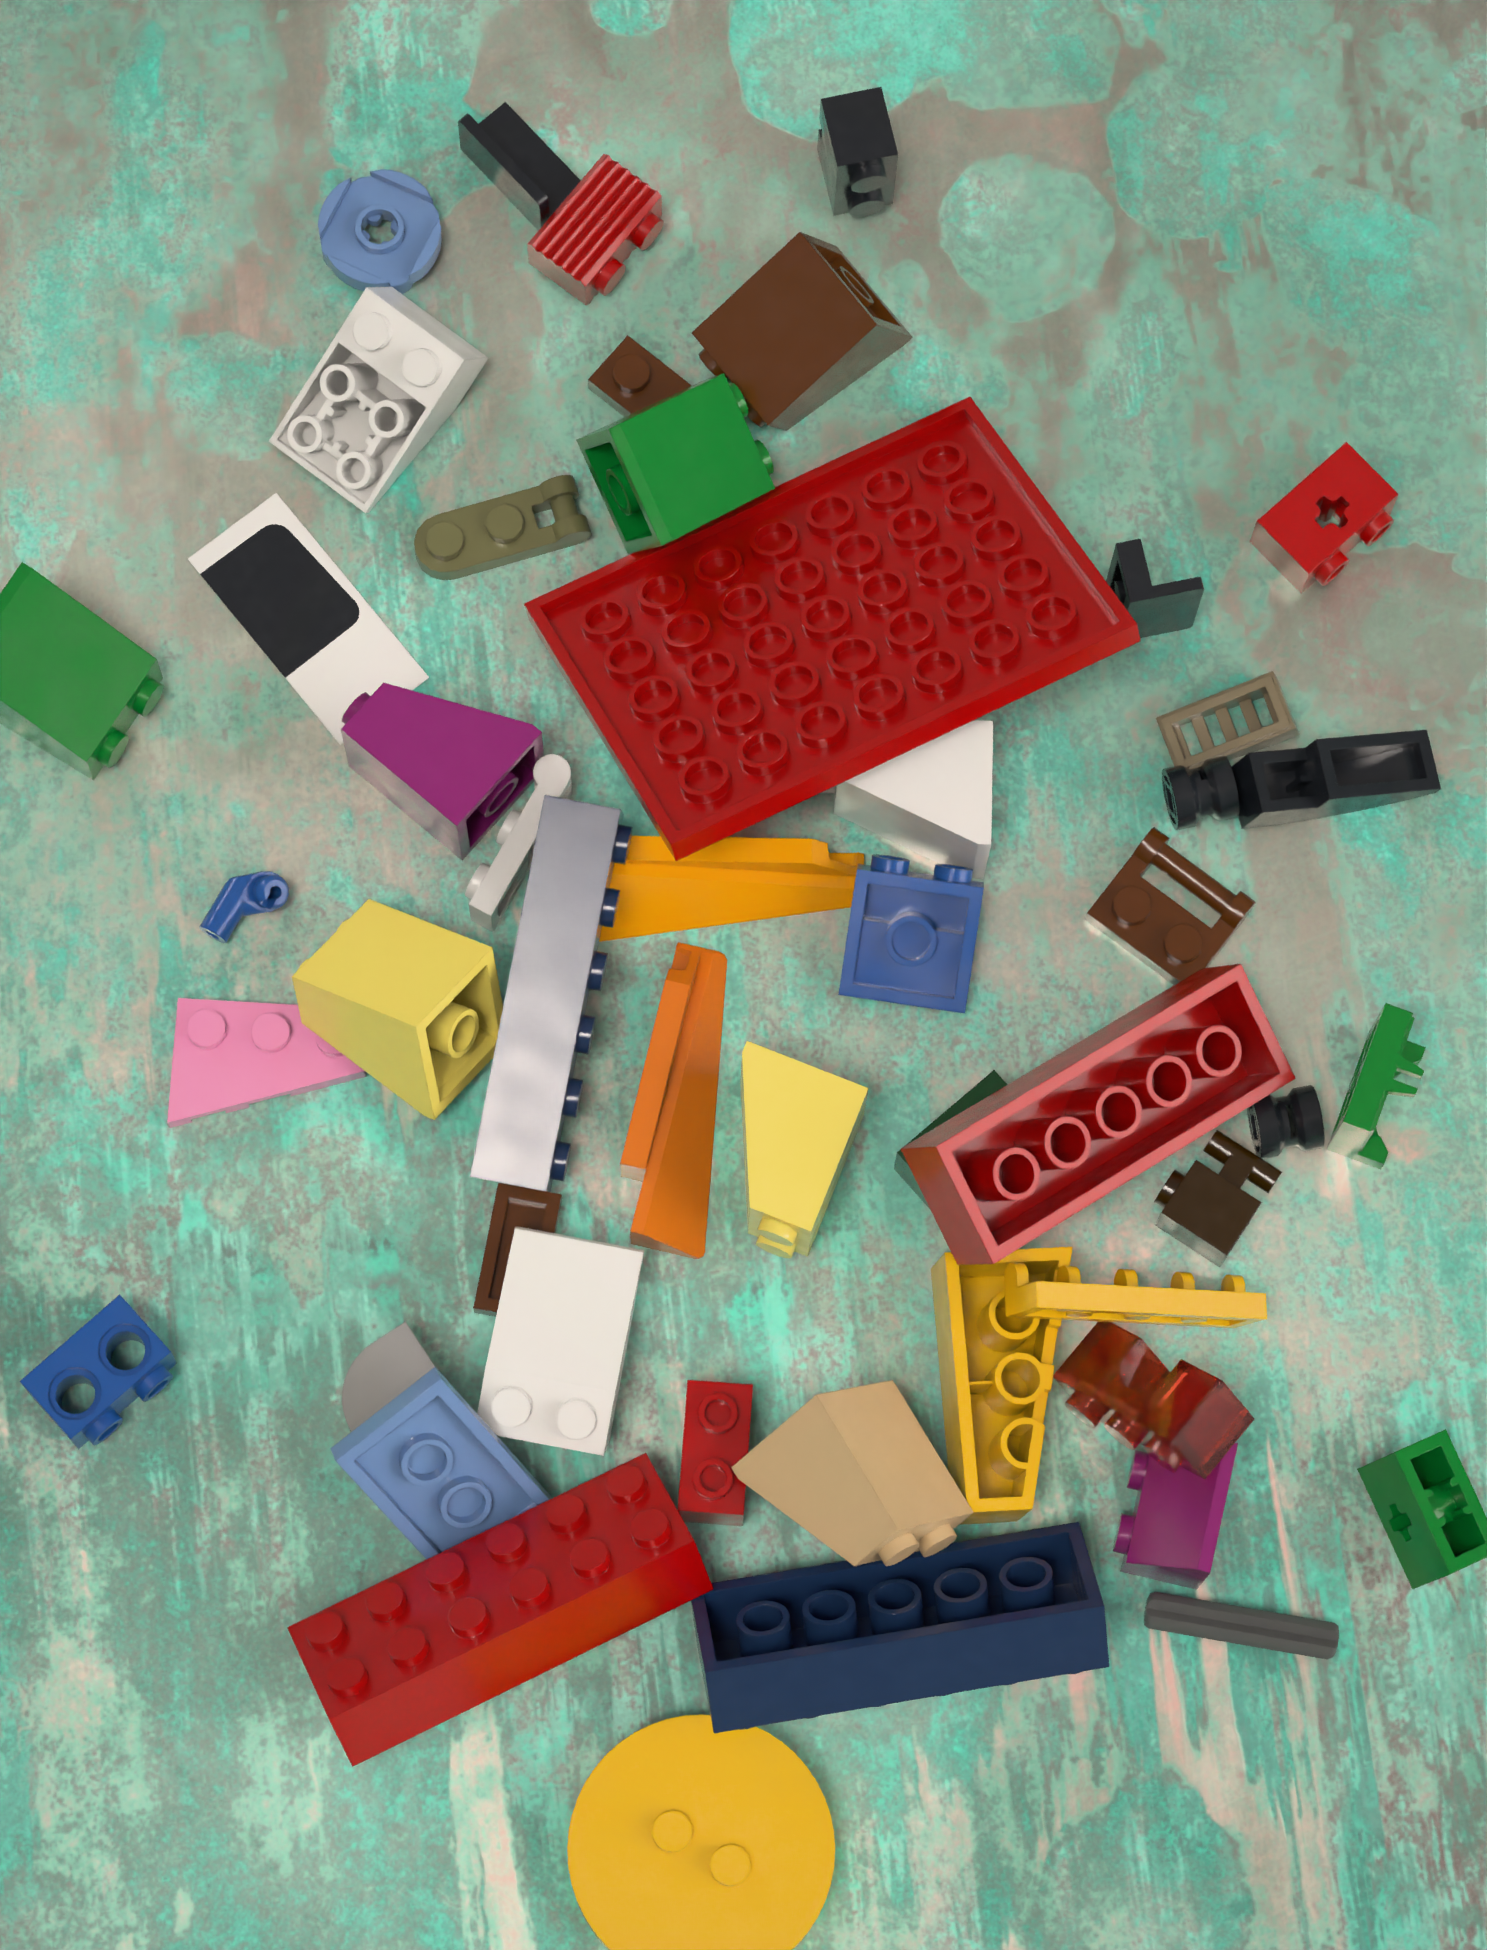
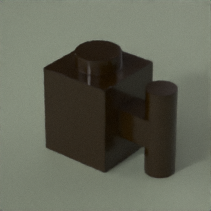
M1216 1130L1203 1151L1224 1164L1219 1174L1195 1160L1186 1176L1177 1170L1173 1171L1154 1202L1164 1208L1155 1226L1218 1267H1221L1262 1203L1241 1189L1247 1179L1269 1193L1282 1171Z

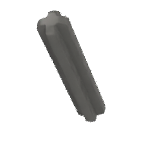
M1160 1592L1150 1593L1146 1600L1144 1611V1625L1154 1630L1321 1659L1332 1658L1338 1647L1339 1627L1337 1624L1328 1621Z

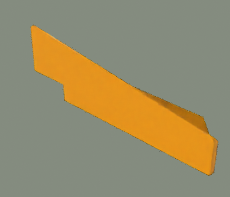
M632 836L626 864L614 863L610 888L620 890L615 924L613 928L602 926L599 942L851 908L858 864L864 865V854L859 852L829 853L828 843L810 838L726 837L675 861L661 836Z

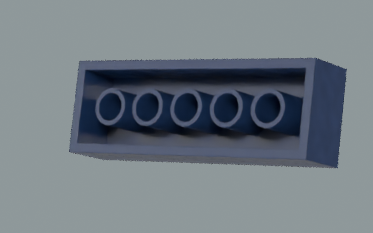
M1079 1522L954 1542L931 1556L923 1557L921 1552L917 1551L891 1566H885L882 1560L853 1566L846 1560L711 1583L713 1590L691 1600L697 1648L714 1733L750 1729L756 1726L803 1718H815L821 1715L869 1707H881L892 1703L934 1696H946L952 1693L999 1685H1012L1017 1682L1065 1674H1077L1083 1671L1109 1667L1104 1603Z

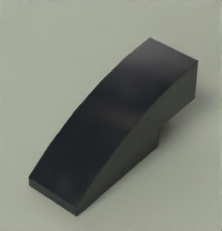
M1427 730L1316 739L1305 748L1251 752L1231 766L1238 791L1241 829L1280 825L1346 814L1433 794L1441 789Z

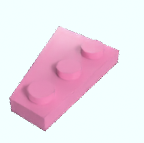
M178 998L167 1123L169 1128L192 1123L191 1119L222 1111L230 1113L249 1108V1104L287 1094L295 1096L364 1078L367 1072L303 1025L298 1005Z

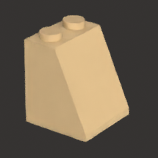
M893 1380L816 1394L731 1467L740 1481L853 1566L882 1560L885 1566H891L917 1551H920L923 1557L936 1554L956 1540L957 1534L953 1529L974 1513Z

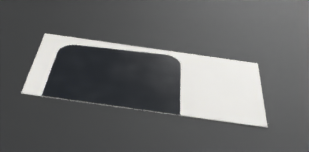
M277 493L188 558L189 562L340 745L344 743L341 728L345 724L342 722V717L358 696L364 692L371 696L383 682L414 690L429 678Z

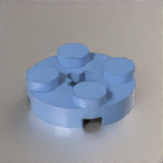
M375 170L370 171V176L360 177L351 182V178L341 182L327 196L319 214L318 228L324 262L341 281L361 291H364L366 287H393L401 294L406 293L413 286V283L422 279L436 262L441 249L442 234L439 213L433 205L432 197L427 189L417 180L397 171ZM383 219L392 222L391 233L394 235L393 239L383 241L381 244L370 242V234L364 231L368 224L379 226Z

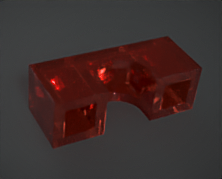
M1097 1322L1053 1375V1378L1070 1396L1065 1402V1406L1080 1421L1091 1428H1096L1100 1422L1103 1423L1105 1429L1116 1440L1131 1450H1135L1139 1444L1143 1445L1145 1451L1157 1463L1173 1473L1181 1466L1205 1480L1254 1421V1417L1222 1380L1182 1359L1170 1372L1142 1338L1112 1322Z

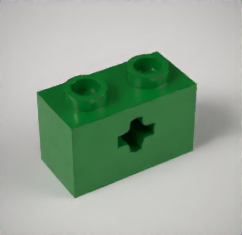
M1446 1429L1357 1469L1412 1590L1487 1558V1517Z

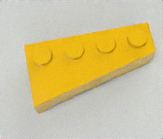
M1073 1247L1017 1249L995 1264L957 1265L952 1253L945 1252L931 1268L948 1471L974 1512L959 1525L1017 1522L1033 1509L1045 1425L1043 1424L1048 1392L1051 1391L1055 1366L1052 1364L1057 1332L1062 1320L1006 1317L1004 1275L1009 1263H1024L1028 1268L1029 1283L1034 1281L1057 1282L1059 1268L1063 1265L1070 1266Z

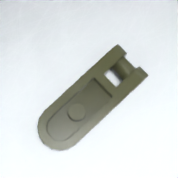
M572 475L556 476L542 482L539 486L437 514L425 520L417 529L414 538L415 555L419 566L432 578L442 581L454 580L586 541L591 537L592 533L587 517L578 513L575 500L579 497V492L574 477ZM551 509L555 522L550 526L538 529L534 514Z

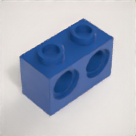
M119 1294L20 1382L71 1442L80 1449L88 1441L95 1446L107 1439L123 1422V1418L119 1414L138 1397L143 1402H146L162 1391L172 1380L173 1375L169 1370L177 1364V1361L165 1344ZM133 1340L145 1346L144 1358L135 1368L120 1370L112 1366V1354L119 1344ZM76 1384H88L94 1387L95 1398L92 1405L86 1411L71 1414L63 1410L62 1399L70 1387Z

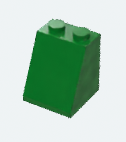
M724 373L703 380L576 439L628 554L663 546L775 489L770 477L774 472L771 457L761 441H754L744 419L748 416L746 401L740 389L734 383H728Z
M22 562L0 593V724L94 780L103 766L111 768L120 759L129 741V736L126 735V732L139 714L146 717L156 706L164 689V685L160 683L163 679L162 673L155 657L40 573Z

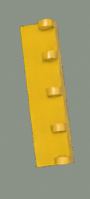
M1009 1263L1005 1269L1006 1317L1237 1328L1267 1319L1266 1293L1246 1292L1245 1281L1241 1275L1224 1276L1221 1283V1291L1195 1290L1194 1277L1189 1272H1175L1171 1279V1288L1139 1287L1138 1276L1133 1269H1118L1114 1277V1285L1081 1283L1080 1271L1076 1266H1061L1057 1272V1282L1034 1281L1029 1283L1028 1268L1024 1263Z

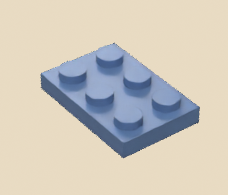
M436 1367L330 1448L335 1461L426 1559L552 1499L544 1487Z

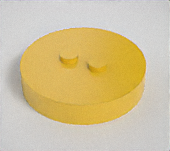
M684 1715L653 1723L634 1732L618 1743L597 1764L586 1780L572 1813L568 1831V1869L578 1906L595 1936L608 1950H794L814 1925L829 1892L835 1862L834 1829L826 1799L816 1779L796 1753L782 1741L758 1727L714 1733L710 1715Z

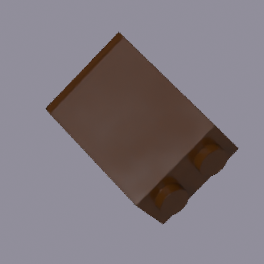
M802 232L793 237L692 332L693 336L704 348L698 355L705 366L715 376L724 373L726 379L729 378L740 389L747 404L748 418L759 427L767 424L768 426L785 431L796 425L913 338L837 246Z

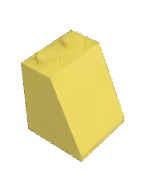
M368 899L348 920L341 923L337 931L310 958L306 959L292 976L302 1024L422 1115L435 1120L493 1059L503 1002L493 947Z
M746 1041L742 1051L740 1087L748 1234L758 1237L756 1241L758 1247L776 1256L790 1259L793 1253L797 1252L808 1257L863 1120L869 1088Z

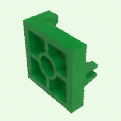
M1385 1003L1367 1035L1327 1150L1380 1170L1383 1167L1388 1151L1381 1136H1378L1376 1125L1388 1094L1414 1097L1418 1088L1394 1079L1402 1073L1421 1079L1424 1070L1417 1065L1421 1061L1426 1047L1407 1041L1415 1019L1412 1017V1012Z

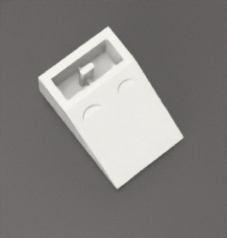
M366 287L269 442L364 513H369L455 411L485 365L488 357L393 287Z

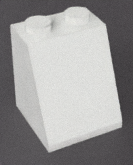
M973 720L822 793H834L833 814L939 864L957 865L973 869L972 878L984 879L992 834L993 721Z

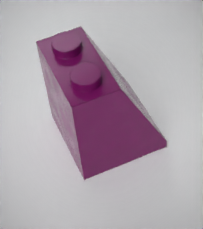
M384 682L371 696L367 692L358 696L342 717V722L345 725L341 728L349 767L460 860H463L534 782L533 769L535 763L544 756L542 732L533 724Z

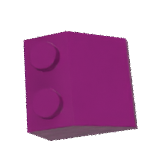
M1154 1435L1148 1444L1146 1452L1135 1450L1127 1481L1128 1489L1138 1491L1133 1515L1121 1513L1113 1545V1552L1124 1554L1120 1572L1195 1590L1199 1588L1211 1572L1238 1443L1226 1440Z

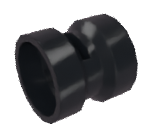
M1226 756L1205 760L1200 770H1189L1182 765L1162 770L1165 803L1175 830L1195 827L1198 821L1206 818L1207 815L1212 816L1218 821L1233 819L1239 816L1237 786L1230 762Z
M1312 1085L1292 1088L1287 1096L1274 1098L1272 1095H1268L1247 1108L1252 1143L1256 1155L1260 1158L1279 1156L1284 1148L1297 1146L1302 1151L1322 1149L1324 1147L1325 1138L1322 1113L1317 1093Z

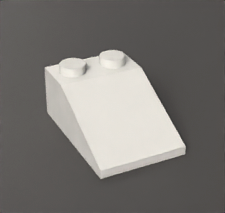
M515 1227L477 1412L497 1436L604 1456L611 1437L644 1250L524 1227Z

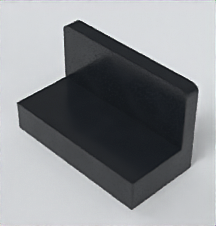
M506 102L479 124L468 113L458 121L461 150L537 230L544 225L581 181Z
M1141 539L1116 543L1106 582L1136 621L1140 638L1191 628L1204 592L1201 577L1152 586Z

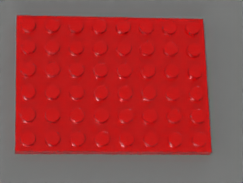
M967 397L776 486L775 489L663 546L634 552L524 603L529 621L675 861L1141 641L1136 621L971 397Z

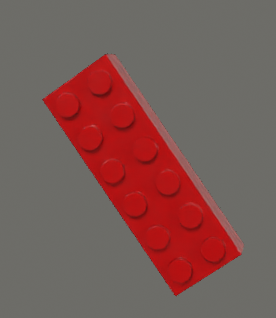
M1234 964L1202 968L902 1147L901 1151L957 1265L995 1264L1296 1078L1242 965Z
M644 1453L287 1627L328 1719L353 1767L713 1590V1586L691 1533L649 1457Z

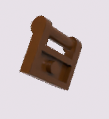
M1153 827L1089 909L1085 920L1171 984L1175 985L1200 969L1208 968L1251 912L1256 902L1242 891L1235 895L1167 845L1169 837ZM1151 865L1155 866L1220 914L1221 917L1214 926L1210 928L1142 878Z

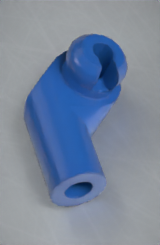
M260 871L230 878L224 884L200 924L199 929L211 938L221 943H227L242 917L272 912L287 902L289 897L287 882L271 871Z

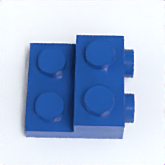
M873 854L871 865L858 864L838 995L965 1013L984 882L972 881L973 869L967 867L935 864L934 875L908 871L910 863L908 859Z

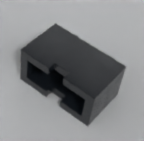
M882 87L822 98L819 116L821 129L818 130L817 151L833 216L849 213L854 217H864L881 211L885 205L893 204L898 151Z

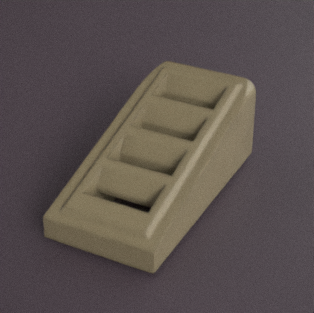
M1273 671L1156 718L1174 766L1182 765L1189 770H1200L1207 759L1226 756L1228 760H1232L1300 735L1281 685ZM1264 697L1274 723L1262 728L1252 701ZM1240 706L1250 733L1240 737L1237 734L1228 710ZM1216 714L1226 740L1225 743L1218 746L1214 745L1204 717ZM1192 722L1203 751L1193 756L1190 754L1180 728L1181 725Z

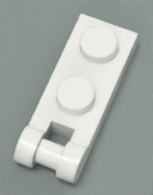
M548 754L541 757L535 763L533 769L534 792L522 812L513 809L509 813L496 839V843L502 845L491 866L485 863L480 864L466 889L465 897L471 899L469 903L471 921L492 932L496 929L530 869L544 795L564 799L571 798V769L567 760L562 756Z

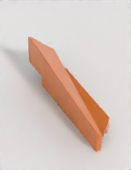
M678 942L672 967L668 970L620 1162V1172L623 1178L643 1182L630 1230L631 1244L688 1258L700 1259L705 1254L727 958L719 951Z

